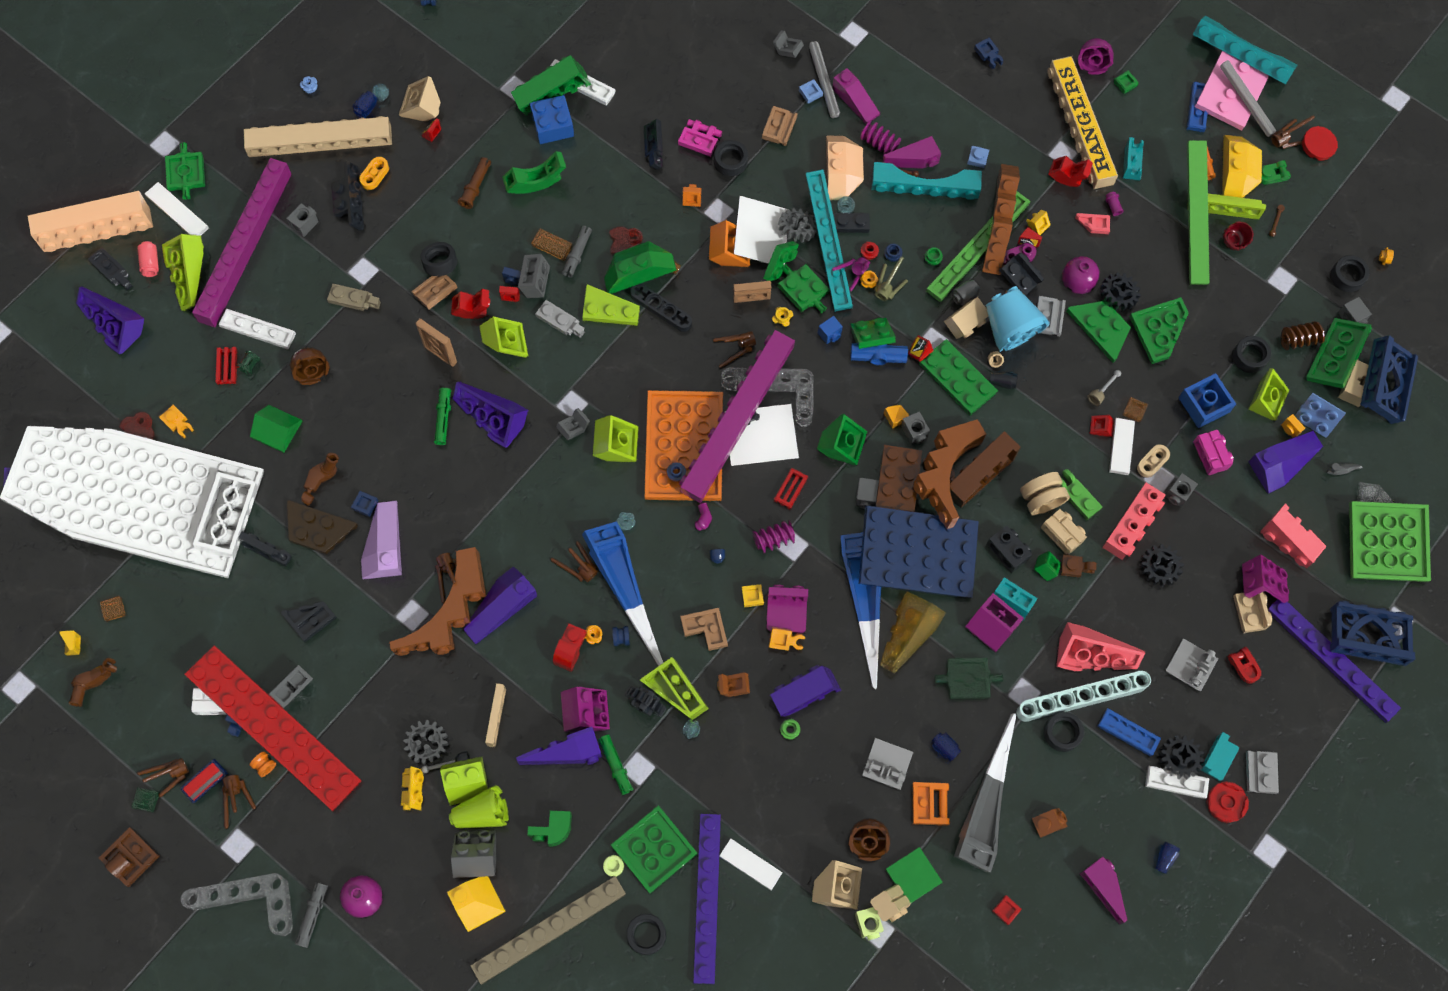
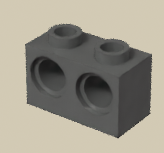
M542 254L524 255L518 287L527 298L544 297L550 265Z
M297 665L268 695L284 708L313 678Z

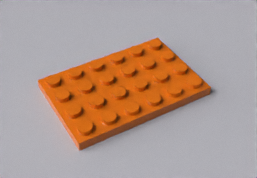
M648 391L645 500H693L681 493L680 481L676 482L668 478L667 468L672 463H681L686 469V476H688L691 471L689 469L690 464L694 459H698L700 456L698 452L703 443L707 444L710 439L708 435L713 427L716 428L719 424L717 421L723 412V392ZM678 469L673 470V473L678 474L680 472V470ZM722 469L702 501H721Z

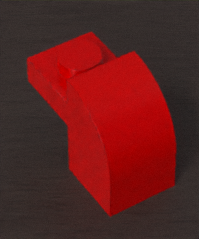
M1063 156L1053 160L1048 175L1061 184L1078 187L1081 185L1082 180L1090 175L1093 162L1087 159L1075 163L1069 157Z
M481 289L475 295L460 291L452 298L451 315L467 319L485 317L486 310L490 305L489 290Z
M568 624L562 639L559 640L555 649L553 664L572 672L580 656L579 650L587 631Z

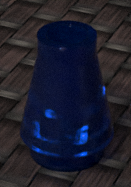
M1165 842L1163 846L1161 845L1155 869L1167 874L1170 867L1180 856V848L1168 842Z

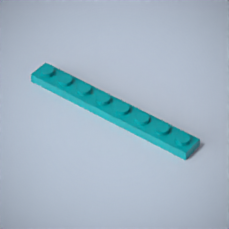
M824 170L806 173V180L834 312L851 309L853 305L845 268L832 271L833 267L843 264V258Z

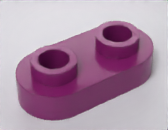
M1024 243L1007 250L1003 265L1010 259L1009 256H1014L1020 252L1026 255L1030 262L1033 261L1036 256V248L1030 243Z

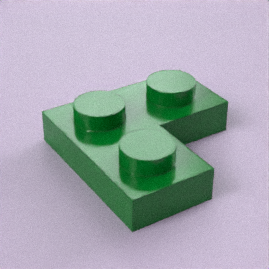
M791 241L776 245L763 279L767 281L778 279L783 272V264L793 261L797 256L799 244Z

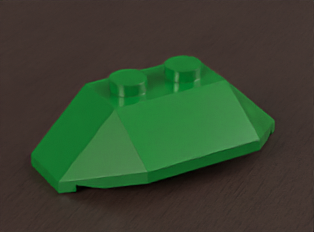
M647 241L614 254L604 277L607 293H616L677 271L672 253Z

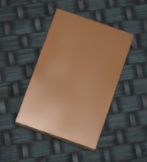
M419 319L416 322V326L424 348L451 367L454 366L457 360L450 339L422 319Z

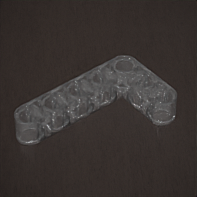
M729 367L724 369L721 374L722 387L726 390H736L740 381H745L744 378L747 377L746 372L748 368ZM781 369L768 391L795 392L796 423L803 427L808 426L812 422L813 374L807 369ZM732 377L734 380L727 381L725 378ZM788 378L790 381L783 382L781 379ZM804 378L807 379L809 382L803 383L800 381V379ZM807 396L809 399L802 400L800 397ZM806 413L809 417L803 418L800 414Z
M277 873L186 890L181 896L182 905L191 910H201L266 897L270 931L279 936H286L292 931L293 927L288 881ZM276 879H280V887L273 889V882ZM255 883H259V891L252 893V886ZM234 887H238V895L232 897L231 890ZM216 890H217V892H218V897H217V899L214 900V901H211V900H210V895H211V893H212L213 891H216ZM196 894V896H197V901H196V903H194L193 905H190V903H189L190 897H191L192 895ZM282 899V908L275 910L276 901ZM284 920L285 928L279 932L277 924Z

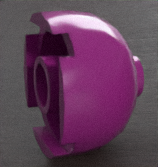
M1101 38L1090 39L1082 45L1079 51L1078 64L1082 70H1087L1089 74L1099 75L1105 73L1113 64V49L1106 40Z
M1084 256L1071 259L1062 271L1063 284L1066 288L1068 286L1072 289V292L1077 294L1090 292L1099 280L1100 271L1098 265L1092 259Z
M358 875L350 878L345 882L340 892V901L343 909L355 918L373 915L382 904V888L375 879L369 876Z

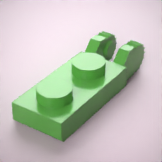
M1068 469L1063 470L1062 473L1070 485L1067 486L1065 481L1062 480L1063 483L1060 487L1067 489L1070 496L1069 501L1086 520L1090 519L1102 509L1101 504Z

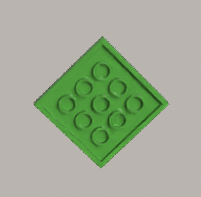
M1349 502L1351 579L1431 581L1429 505Z

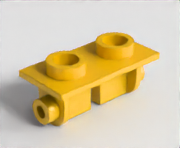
M411 766L410 768H405V771L402 773V787L408 788V791H402L401 806H403V810H411V808L421 810L424 776L421 769Z

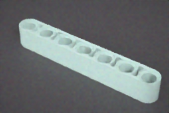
M1137 671L1028 699L1020 704L1016 715L1021 721L1027 722L1055 715L1056 713L1140 693L1150 685L1151 677L1145 671ZM1136 678L1142 679L1144 685L1137 684ZM1117 683H1122L1125 686V690H1120L1117 687ZM1098 688H1104L1106 695H1101ZM1079 693H1085L1088 700L1081 699ZM1060 698H1067L1069 705L1062 704ZM1047 702L1050 705V710H1045L1041 703ZM1028 707L1031 710V715H1026L1022 708Z

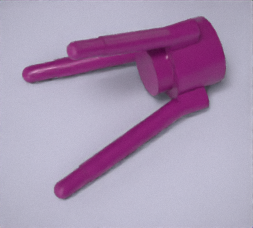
M862 257L857 260L851 259L849 262L833 267L832 271L851 265L853 273L856 274V278L849 288L852 291L861 275L869 268L870 261Z

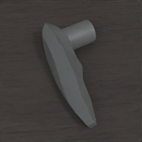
M1334 463L1327 473L1342 475L1356 469H1361L1362 466L1351 463Z

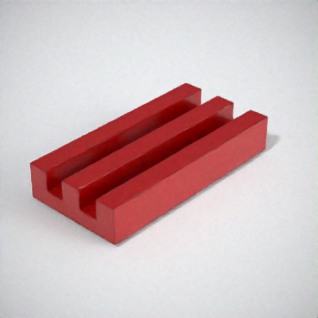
M217 348V385L236 384L237 348ZM232 353L231 379H228L229 354ZM222 354H224V375H223V380H222Z
M791 468L776 494L774 502H778L780 505L786 506L791 510L808 476ZM795 474L796 477L794 478L786 495L783 499H781L780 497L784 489L786 488L792 475ZM799 478H803L790 502H787Z

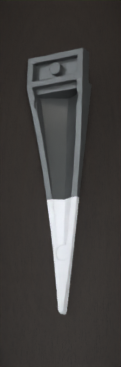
M1016 713L1011 714L958 836L960 840L954 857L988 873H991L997 855L1003 785Z

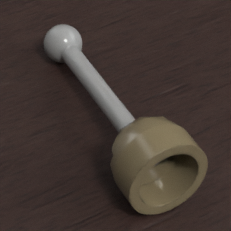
M1115 370L1114 375L1101 390L1095 389L1091 391L1088 395V400L1093 405L1099 406L1105 398L1103 392L1116 377L1121 376V371Z

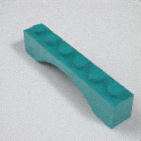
M1207 16L1201 19L1193 33L1194 36L1284 84L1288 82L1297 67V64L1247 42Z
M874 162L871 190L878 192L891 191L898 194L912 193L914 195L927 194L934 197L948 196L950 198L978 199L981 192L982 171L964 169L950 177L924 179L909 175L892 163Z

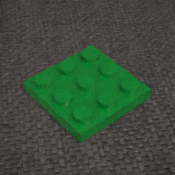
M659 805L611 844V847L649 894L698 854Z

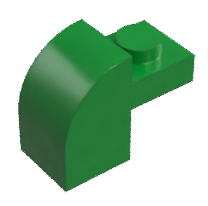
M550 811L549 827L528 826L529 838H532V841L543 842L545 838H548L549 847L561 844L567 839L571 830V812Z

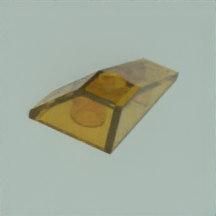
M907 591L897 608V621L895 625H892L891 632L893 634L890 642L886 644L880 666L896 673L936 631L946 612L931 602Z

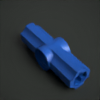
M857 343L851 344V360L871 361L874 365H884L887 362L907 363V346L885 344L859 349Z

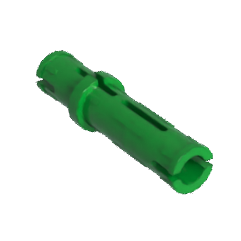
M449 388L439 389L438 404H436L437 420L434 444L437 445L446 444L449 411H451V389Z
M610 735L602 736L598 739V742L613 773L612 778L616 780L621 795L628 794L634 789L628 779L627 769H624Z

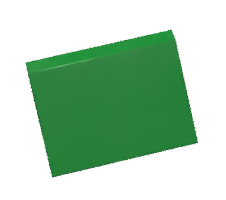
M268 405L255 413L250 437L284 453L303 421Z

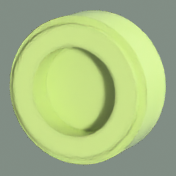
M611 855L605 859L603 869L608 876L617 877L623 872L624 863L619 856Z

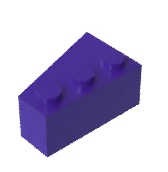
M816 665L808 670V674L804 676L801 674L791 679L792 683L776 687L774 689L775 692L770 695L780 715L787 717L807 707L808 704L817 699L819 701L824 699V695L834 690L835 692L841 691L831 669Z

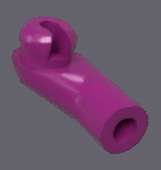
M707 503L698 505L701 516L695 522V528L699 531L708 528L712 521V515Z

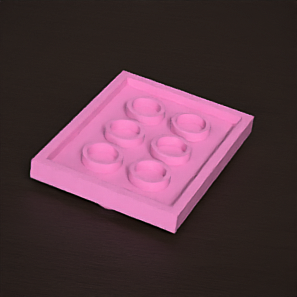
M1222 51L1195 107L1202 111H1207L1213 117L1242 131L1251 112L1221 70L1220 65L1227 60L1230 61L1256 101L1269 75Z

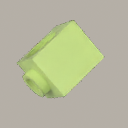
M874 907L855 913L861 937H867L868 941L879 938V933L884 931L880 917L877 914L878 910H875ZM866 919H872L875 922L873 930H868L865 927L864 922Z

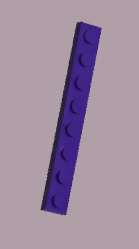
M1277 599L1268 608V612L1271 613L1276 621L1385 723L1389 722L1401 709L1344 654L1330 652V644L1332 643L1292 605Z
M700 814L694 984H715L721 815Z

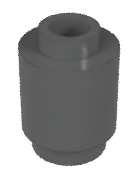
M974 280L966 281L953 290L952 298L956 304L965 305L978 296L980 287Z

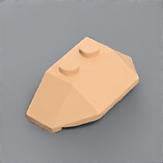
M826 136L827 188L830 200H846L864 180L863 148L845 136Z

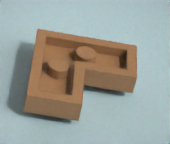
M719 608L680 616L685 637L704 633L708 651L728 647Z

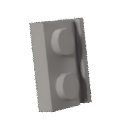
M1039 296L1037 308L1046 316L1050 323L1041 333L1061 335L1066 300L1059 301L1055 298Z
M1246 752L1247 792L1279 793L1277 753Z

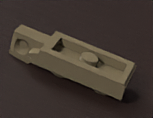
M332 284L327 298L328 303L364 311V309L368 310V307L379 309L381 304L379 298L372 296V293L337 284Z

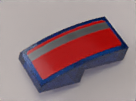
M213 759L180 789L194 804L211 788L215 787L228 773L216 759Z

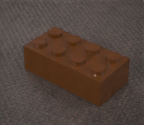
M884 445L875 507L909 512L915 511L917 493L914 490L913 483L920 472L922 450Z

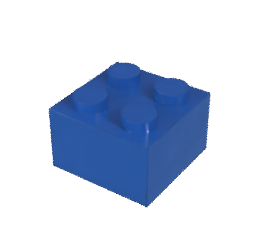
M565 95L530 103L531 114L540 144L574 137L573 123Z
M1216 373L1185 388L1178 397L1198 428L1230 413L1236 405Z

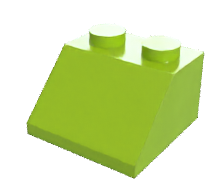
M612 415L595 420L593 456L605 461L636 462L638 426Z
M482 757L441 766L440 772L443 786L450 805L463 803L489 788Z

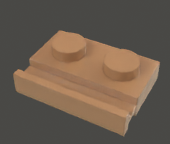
M773 106L764 128L762 139L777 144L782 143L786 146L798 113L793 114L788 110Z
M447 275L431 276L415 288L412 293L429 310L458 287Z
M771 281L734 284V303L767 300L771 297Z

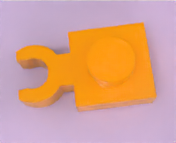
M174 405L159 417L173 432L177 429L182 438H186L183 433L184 429L194 431L192 426L186 423L188 419Z
M772 627L768 646L769 648L789 651V646L793 645L795 649L802 650L803 646L796 644V641L798 639H805V636L800 633L792 636V630Z

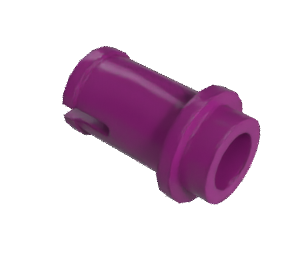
M1116 192L1108 193L1105 199L1106 203L1110 206L1113 216H1118L1124 212L1118 199L1119 194H1116Z

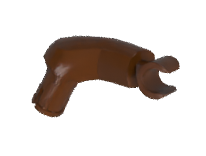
M327 454L324 462L309 470L304 484L306 491L301 496L302 502L309 506L315 498L310 493H315L321 483L331 479L336 474V464L339 460L337 454Z
M106 658L102 665L75 676L71 682L73 691L69 704L81 707L85 691L100 686L111 676V673L117 671V667L113 665L116 661L112 658Z

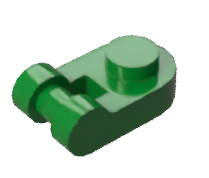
M1282 160L1274 164L1262 166L1261 184H1272L1290 179L1291 175L1286 169V161Z

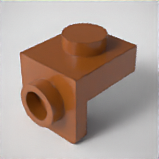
M747 673L728 676L724 674L718 675L717 688L721 695L732 697L750 693Z
M1059 808L1032 818L1040 838L1067 827L1066 815Z

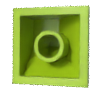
M493 316L480 325L482 343L497 352L528 357L522 323Z

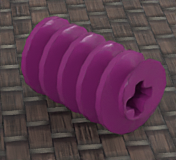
M869 121L861 133V139L866 140L868 144L872 143V147H878V151H884V154L895 151L900 144L901 137L894 140L896 134L893 133L891 136H888L890 130L883 133L884 126L877 129L878 122L871 125L872 121Z
M788 520V525L785 521H782L781 527L778 524H774V530L767 526L766 532L763 528L759 529V534L756 531H752L756 548L758 550L761 549L763 553H766L767 546L773 551V544L779 549L780 542H783L785 546H788L789 539L793 544L795 543V533L790 520Z

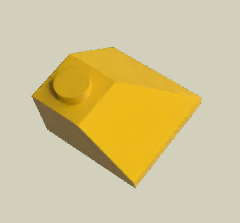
M488 876L472 879L447 892L468 932L506 912Z

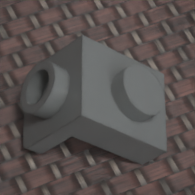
M782 30L773 41L779 55L793 58L798 55L804 46L802 40L788 38L785 31Z
M577 408L572 416L558 422L556 428L567 440H570L585 432L589 419Z

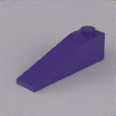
M79 287L76 304L87 319H92L95 323L96 331L103 334L105 337L104 342L107 346L118 354H123L141 336L144 318L132 309L87 288Z
M456 382L453 400L466 414H471L476 420V424L488 432L487 436L491 440L507 448L524 427L528 409L508 399L462 382Z
M1311 431L1256 453L1248 462L1269 494L1284 487L1315 456L1323 445L1315 432Z
M515 567L510 568L496 580L470 618V623H467L463 630L476 645L537 597L535 588Z
M589 727L567 735L566 741H553L545 750L537 748L516 757L519 765L583 764L586 762L589 765L598 762V758H601L602 755L593 727Z

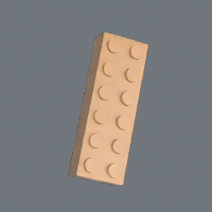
M139 191L28 215L31 236L44 252H53L60 248H70L82 243L109 239L117 235H127L130 232L145 231L153 227L150 208Z

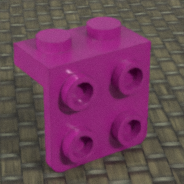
M1261 554L1242 564L1244 595L1251 598L1267 591L1283 603L1289 601L1288 575L1283 568H1280Z
M773 585V587H769L767 605L768 631H771L772 627L790 629L792 633H804L806 631L808 589H804L803 586L784 588L783 585Z

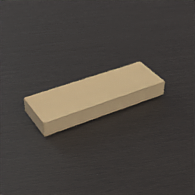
M496 683L485 741L489 747L496 746L506 688L503 684Z

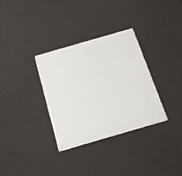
M740 196L734 254L769 263L776 245L787 242V235H782V231L778 229L782 212L785 213L787 209Z
M791 404L757 408L756 412L760 415L759 420L752 421L745 428L730 453L731 466L799 458Z

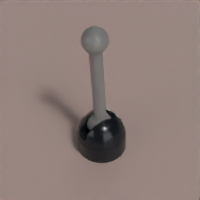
M468 751L457 754L453 761L432 766L424 765L421 771L428 773L429 770L441 768L445 764L470 759Z

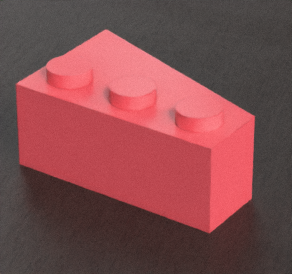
M1285 503L1260 532L1266 540L1275 543L1283 553L1289 554L1298 565L1304 566L1307 569L1326 548V545L1310 529L1308 531L1305 530L1300 524L1302 520L1298 516L1294 518L1287 511L1289 507Z

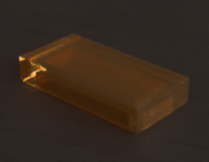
M540 228L532 241V246L564 261L572 248V243Z

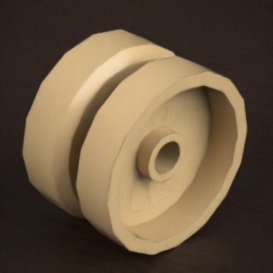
M1058 472L1039 476L1021 487L1020 492L1023 498L1029 501L1027 507L1031 515L1049 512L1069 500L1070 496L1067 489L1060 487L1063 481Z

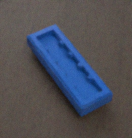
M1108 708L1097 727L1149 756L1154 754L1161 740L1160 737Z

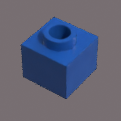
M833 316L819 325L818 334L826 344L831 341L835 342L841 337L843 326Z

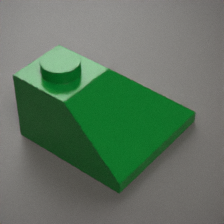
M841 414L822 432L817 450L829 458L857 465L868 431L845 414Z

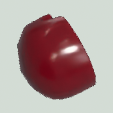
M1237 221L1224 230L1223 240L1225 245L1231 250L1239 251L1251 244L1254 233L1252 227L1246 222Z

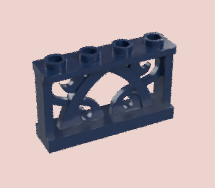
M1390 335L1376 338L1373 341L1360 405L1364 408L1369 407L1387 419L1390 424L1406 420L1418 356L1394 342V338ZM1392 370L1396 383L1395 388L1388 392L1386 376Z
M1339 601L1330 608L1332 613V644H1330V652L1407 666L1415 660L1412 615H1407L1405 612L1387 611L1385 608H1370L1363 604L1354 605L1347 601ZM1342 615H1347V616H1351V617H1352V620H1349L1347 617L1345 618L1346 623H1347L1348 625H1350L1351 627H1349V626H1347V625H1345V624L1343 623V621H1342ZM1369 622L1373 623L1385 635L1378 639L1375 645L1370 643L1364 633L1358 631ZM1392 624L1400 625L1402 627L1401 635L1395 636L1394 633L1398 631L1399 628H1394ZM1342 629L1347 631L1344 639L1342 638ZM1361 638L1363 642H1359L1357 639ZM1402 639L1403 650H1401L1398 640ZM1388 641L1385 643L1388 647L1382 646V642Z

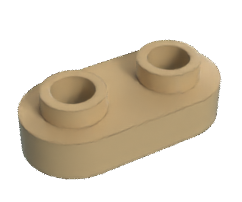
M1164 445L1154 446L1139 462L1137 466L1138 473L1146 478L1155 475L1169 459V449ZM1144 467H1148L1150 471H1146Z

